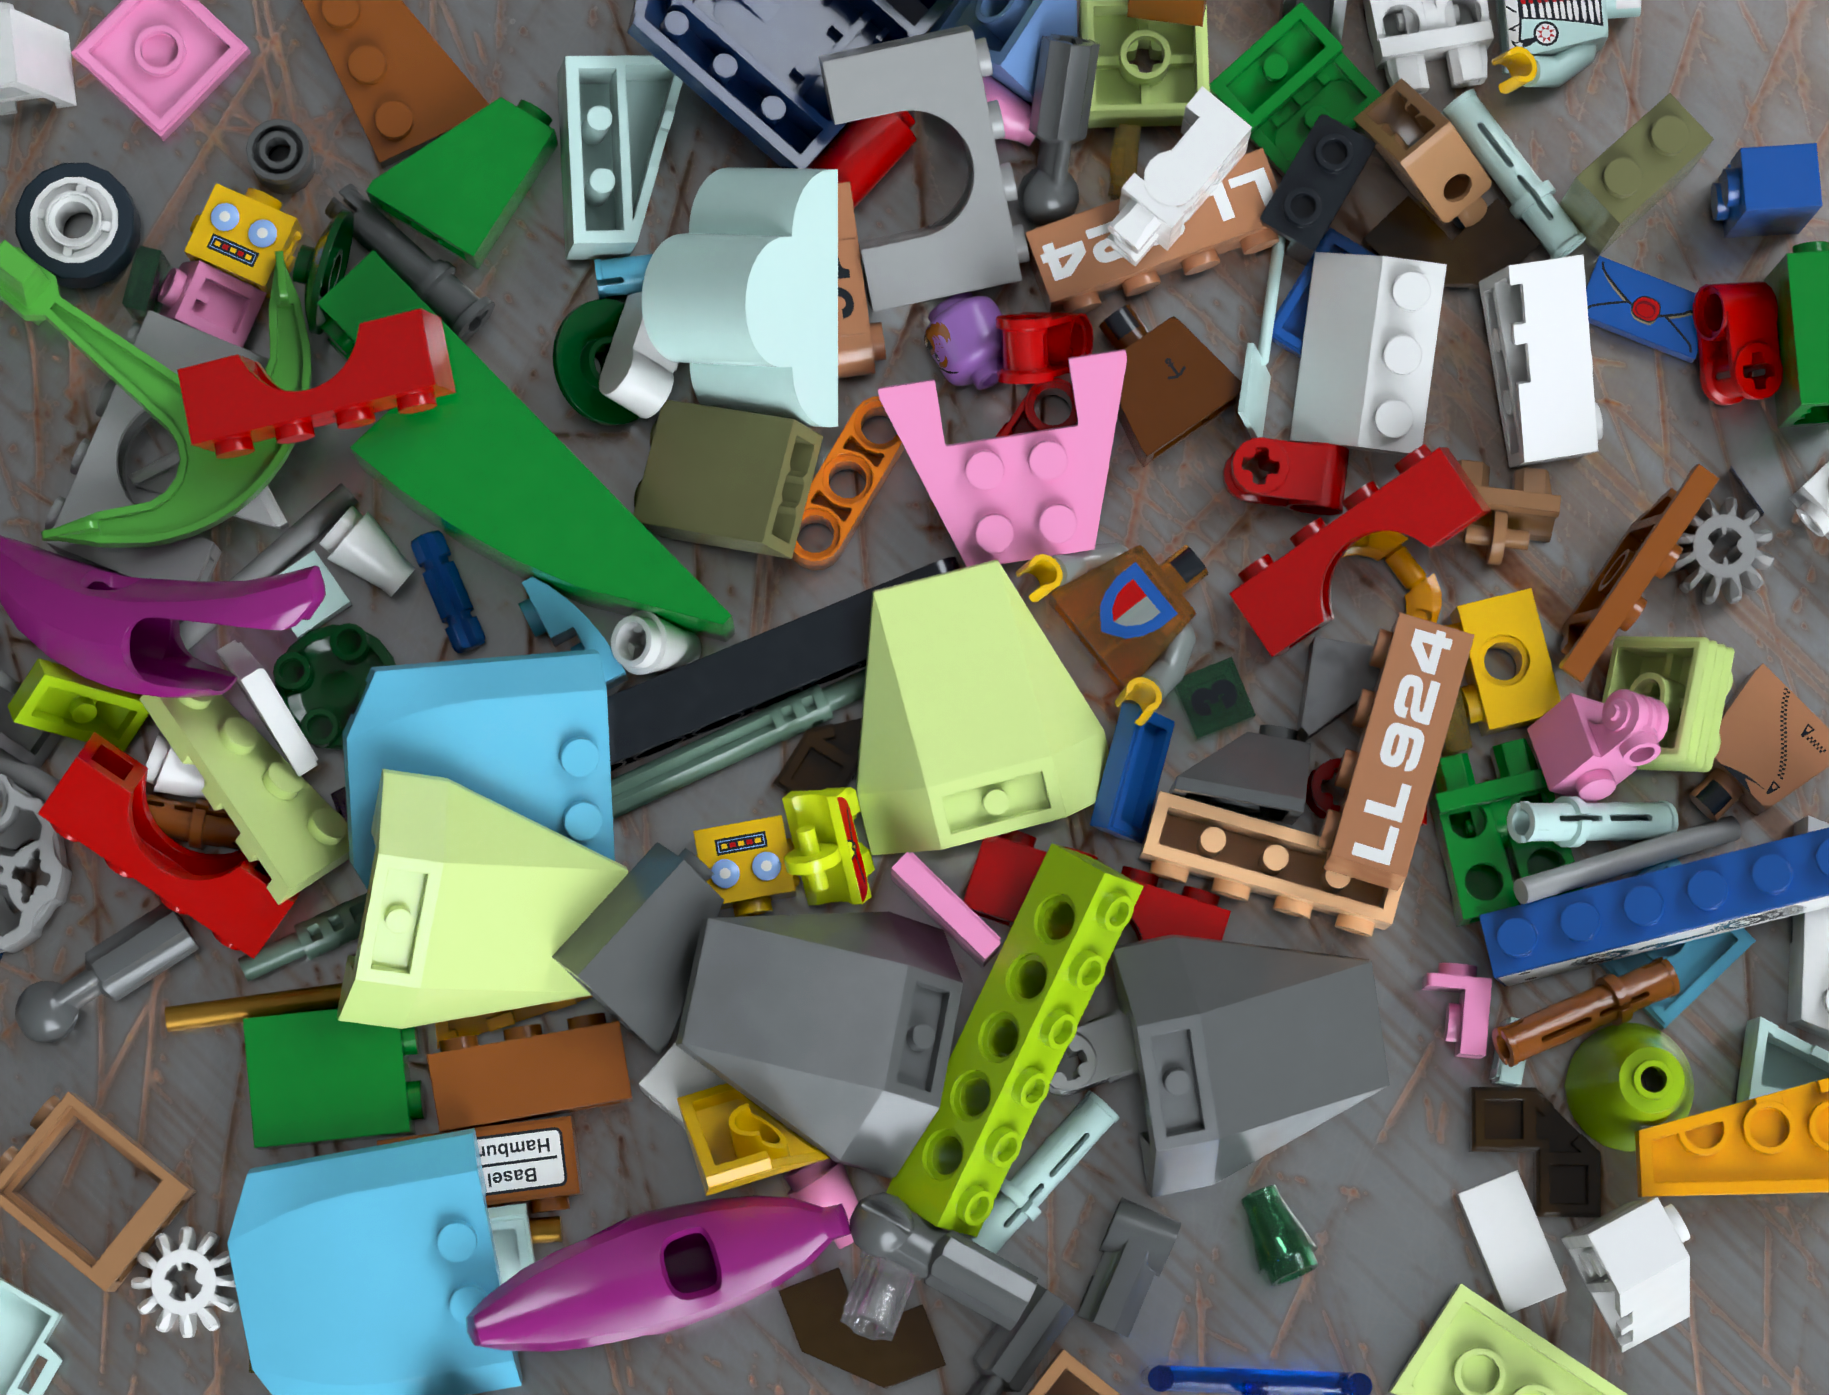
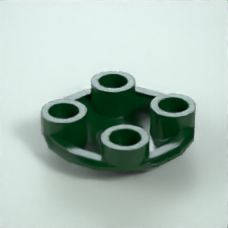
M351 623L332 624L307 632L293 643L286 653L277 659L273 669L274 686L309 744L317 748L343 750V731L350 715L354 714L367 686L365 680L371 667L396 665L394 657L379 638L364 631L358 625Z

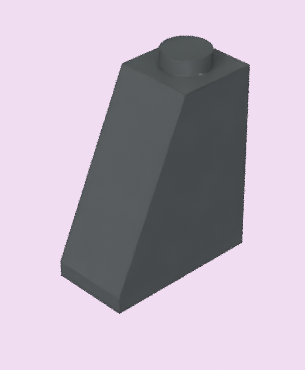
M657 842L557 950L552 958L635 1038L660 1055L668 1046L686 999L702 919L717 918L724 899L707 883L714 873L697 856L686 848L679 855H676Z

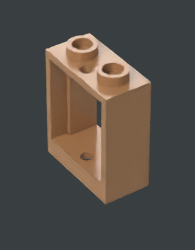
M69 1091L62 1099L53 1095L43 1104L31 1120L30 1126L36 1131L19 1151L15 1146H11L0 1157V1207L105 1292H116L138 1265L137 1257L139 1253L148 1252L156 1242L155 1237L160 1233H164L197 1190L80 1095ZM78 1119L159 1184L100 1258L19 1194L20 1190Z

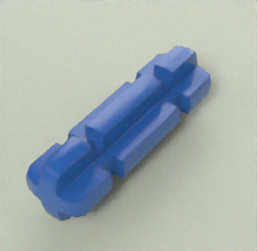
M436 530L416 537L411 541V548L419 567H424L426 570L422 575L442 623H448L449 627L445 631L452 648L457 653H463L479 647L485 643L486 637L477 616L472 617L470 613L474 610L456 564L448 559L451 552L443 534Z

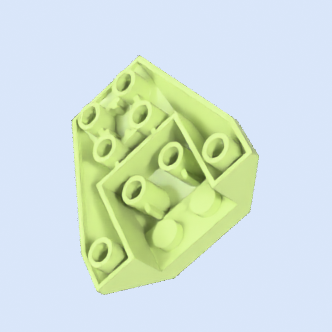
M997 559L872 591L856 779V793L871 855L943 850L1066 818L1096 803L1109 755L1105 731Z
M382 769L371 827L376 848L356 956L348 955L337 1020L404 1029L591 996L552 956L628 874L627 867L448 778Z

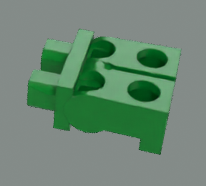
M1525 738L1492 746L1490 752L1497 775L1495 780L1476 784L1468 753H1459L1440 758L1434 778L1436 794L1430 800L1429 806L1433 821H1435L1437 838L1453 901L1451 905L1456 927L1480 922L1479 915L1521 905L1514 893V883L1510 867L1515 882L1516 879L1575 862L1571 847H1560L1554 841L1518 843L1509 834L1507 816L1513 804L1520 803V801L1553 803L1556 800L1554 793L1549 791L1542 769L1537 768L1536 760ZM1505 849H1506V851H1507V855H1508L1510 867H1509V864H1508V860H1507V856H1506ZM1580 887V888H1577V889H1573V890H1570V891H1567V892H1563V893H1560V894H1557V895H1561V894H1565V893H1569V892L1581 890V889H1583V887Z

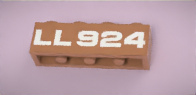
M1260 148L1246 153L1192 217L1182 225L1180 237L1168 251L1156 242L1136 266L1132 265L1106 243L1107 237L1111 234L1108 230V225L1120 212V199L1025 232L1030 258L1029 263L1047 312H1060L1064 310L1065 313L1085 314L1102 305L1100 300L1102 296L1122 289L1127 297L1138 295L1160 285L1161 280L1159 276L1181 268H1183L1185 275L1197 274L1219 264L1220 259L1218 255L1240 247H1242L1244 254H1252L1278 243L1280 240L1277 233L1263 226L1260 222L1263 211L1278 187L1264 149Z
M1399 613L1391 631L1379 629L1369 661V666L1379 668L1373 691L1362 689L1352 720V726L1362 728L1357 750L1353 751L1345 748L1334 786L1345 789L1339 812L1331 809L1327 810L1317 843L1318 847L1328 849L1323 869L1398 891L1408 874L1474 634L1404 613Z

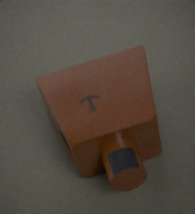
M1130 304L1112 313L1100 323L1099 328L1114 349L1126 350L1127 363L1117 417L1143 467L1239 402L1242 382L1176 317L1173 316L1149 332Z

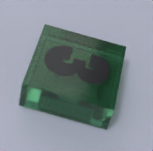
M140 246L139 249L136 248L122 301L125 309L135 320L144 321L148 310L158 312L160 305L157 299L158 293L170 267L169 261L161 250Z
M1232 657L1184 675L1183 680L1174 688L1195 741L1251 720L1256 716Z

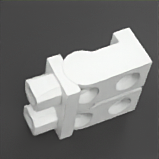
M1363 0L1368 33L1373 48L1375 69H1385L1390 87L1402 78L1419 94L1428 92L1430 87L1425 62L1440 59L1447 60L1452 88L1481 85L1487 79V49L1494 39L1491 20H1489L1487 0Z
M1202 86L1185 106L1181 133L1184 136L1172 150L1159 153L1149 161L1144 171L1143 179L1134 173L1123 185L1119 204L1120 212L1108 225V230L1111 234L1107 237L1106 243L1134 266L1142 260L1156 242L1168 251L1180 237L1182 225L1192 217L1246 154L1252 127Z

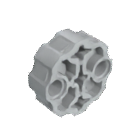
M0 774V790L3 795V805L0 809V847L12 850L20 849L14 857L0 855V869H3V872L0 873V888L8 890L11 900L20 910L14 913L6 897L0 896V953L8 952L15 954L38 940L42 935L43 926L50 919L55 909L65 904L73 872L67 865L64 838L52 828L49 821L37 814L45 802L18 787L6 775ZM34 840V842H31L28 845L21 848L25 843ZM40 863L41 870L50 875V881L47 886L37 885L32 895V888L23 883V876L25 872H36Z

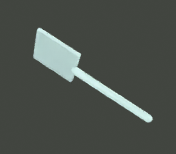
M1278 235L1280 241L1272 246L1258 350L1254 343H1247L1238 414L1251 438L1263 437L1271 375L1266 365L1269 362L1286 243L1285 238L1281 235Z

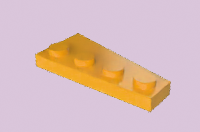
M1829 1077L1635 1131L1638 1197L1828 1193Z

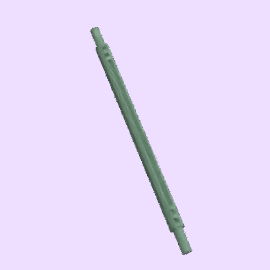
M866 668L822 689L819 684H815L800 693L789 696L787 699L774 703L759 712L611 779L613 819L777 743L788 740L801 732H805L807 729L833 719V711L863 698ZM367 893L294 925L296 932L262 947L254 959L247 954L238 958L248 982L307 955L309 960H312L323 953L359 938Z

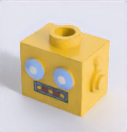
M216 183L201 215L197 214L191 224L190 232H192V235L184 252L190 261L200 260L267 293L265 297L270 298L276 265L275 251H283L284 262L290 274L296 261V257L293 255L304 231L297 218L280 211L283 203L273 196L254 188H248L246 194L243 195Z
M782 815L693 831L697 851L695 856L714 873L707 883L724 899L720 910L733 908L735 917L756 916L772 912L771 901L796 896L795 887L800 884V878L797 875L787 873L784 857L787 853L794 850V845L791 838H786Z

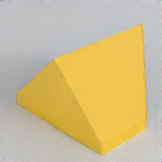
M728 1083L677 1098L706 1196L830 1159L824 1152L805 1141Z

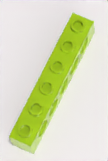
M1051 843L949 1058L940 1108L896 1177L892 1178L886 1193L899 1197L909 1206L911 1211L936 1227L974 1237L978 1236L984 1221L993 1209L994 1200L1012 1162L1019 1155L1022 1141L1040 1104L1048 1094L1051 1080L1061 1059L1076 1035L1078 1024L1091 996L1104 976L1106 965L1120 935L1132 917L1134 906L1144 886L1090 856Z

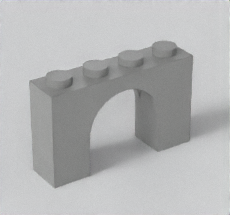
M968 25L818 56L830 117L835 125L899 111H923L936 115L951 124L958 131L967 152L968 175L966 185L958 202L948 214L937 222L923 228L858 241L868 302L873 312L1022 281L1019 263L1030 261L1023 225H1011L1007 202L1017 200V190L1010 162L999 164L995 139L1005 138V130L998 100L987 102L982 77L993 75L986 38L975 39L973 30Z
M148 310L142 325L135 322L131 326L125 338L126 341L177 375V369L236 354L259 362L264 370L269 360L259 354L151 310ZM111 380L107 382L102 390L96 406L95 414L101 417L94 436L92 440L84 438L81 441L72 459L70 473L76 475L66 498L59 496L53 503L46 519L45 530L59 527L98 511L135 504L126 483V460L134 439L154 418ZM197 535L170 544L133 548H101L62 541H47V544L61 555L107 571L137 578L209 581L222 553L214 542Z

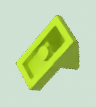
M40 658L37 659L8 704V709L14 723L87 742L95 732L123 752L149 715L140 701L142 694L108 687L84 678L62 664Z

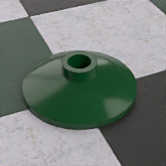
M345 209L341 210L331 220L321 234L315 248L306 245L301 246L294 265L293 282L305 285L304 302L309 330L311 333L318 335L323 333L320 326L326 319L317 302L344 278L349 260L354 216L351 211Z
M612 299L589 301L573 309L559 326L554 340L552 355L556 381L567 402L586 419L608 426L622 425L639 418L636 414L603 395L599 390L600 375L625 305L623 302ZM595 357L600 363V374L598 373L595 367Z

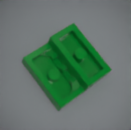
M1302 1L1209 84L1210 92L1252 127L1249 140L1257 149H1264L1268 162L1282 177L1286 174L1320 115L1326 114L1354 130L1358 125L1353 118L1382 95L1346 57L1341 43Z

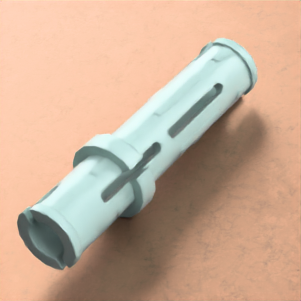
M1474 89L1464 92L1443 109L1441 114L1452 123L1479 163L1486 169L1511 202L1512 206L1509 208V211L1515 219L1521 220L1523 218L1551 255V259L1566 257L1586 240L1585 235L1580 233L1553 197L1556 189L1549 180L1544 182L1540 180L1509 136L1505 134L1477 97Z
M1561 796L1553 803L1520 801V803L1512 805L1507 816V828L1514 841L1518 843L1554 841L1560 847H1579L1586 841L1650 840L1677 832L1679 825L1676 808L1668 801L1586 803L1578 796Z
M1088 1090L1081 1102L1054 1132L1045 1139L1043 1144L1009 1181L1006 1178L1004 1179L999 1193L994 1200L993 1209L984 1221L978 1236L974 1237L962 1233L960 1235L996 1254L1027 1219L1034 1222L1042 1213L1038 1208L1039 1205L1079 1163L1110 1126L1120 1119L1118 1114L1099 1096Z

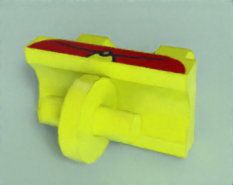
M852 787L825 788L823 790L791 791L784 796L782 801L794 845V850L785 855L784 862L787 873L801 876L808 906L830 902H848L852 905L865 903L872 897L867 877L875 868L870 849L865 847L862 842H858L853 820L856 819L857 814L861 810L856 790Z

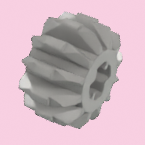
M1707 497L1697 512L1698 516H1694L1676 543L1683 548V554L1680 555L1669 572L1686 569L1690 574L1679 586L1683 593H1688L1698 583L1703 584L1701 597L1704 604L1711 605L1715 602L1720 588L1725 599L1730 604L1739 602L1742 599L1741 585L1752 591L1758 590L1764 582L1756 569H1769L1774 564L1775 558L1772 555L1757 549V547L1764 546L1773 539L1772 531L1761 530L1754 533L1750 526L1758 520L1760 516L1759 511L1752 508L1741 519L1736 517L1738 504L1737 499L1733 497H1728L1723 502L1719 513L1715 504ZM1720 539H1723L1731 548L1727 551L1726 557L1717 563L1708 554L1712 551L1713 545Z

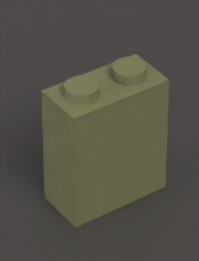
M1669 93L1574 179L1559 205L1580 233L1585 235L1586 240L1584 243L1599 256L1690 174L1714 139L1680 102Z
M666 400L650 432L651 448L643 479L635 490V509L633 515L649 531L664 538L792 559L823 436L791 418Z

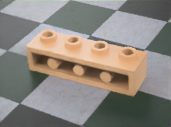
M1159 791L1155 799L1138 859L1151 863L1149 873L1159 878L1186 884L1188 874L1213 881L1211 891L1221 896L1248 901L1250 892L1275 899L1273 909L1278 912L1310 919L1312 910L1336 916V928L1367 937H1372L1374 928L1386 930L1393 924L1404 884L1403 882L1399 890L1395 891L1325 870L1323 865L1328 849L1317 846L1319 839L1317 835L1163 791Z

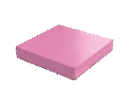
M122 0L78 44L71 54L74 59L164 142L251 52L248 46L198 0Z
M906 852L891 868V880L981 968L998 953L1001 938L913 852L910 854Z

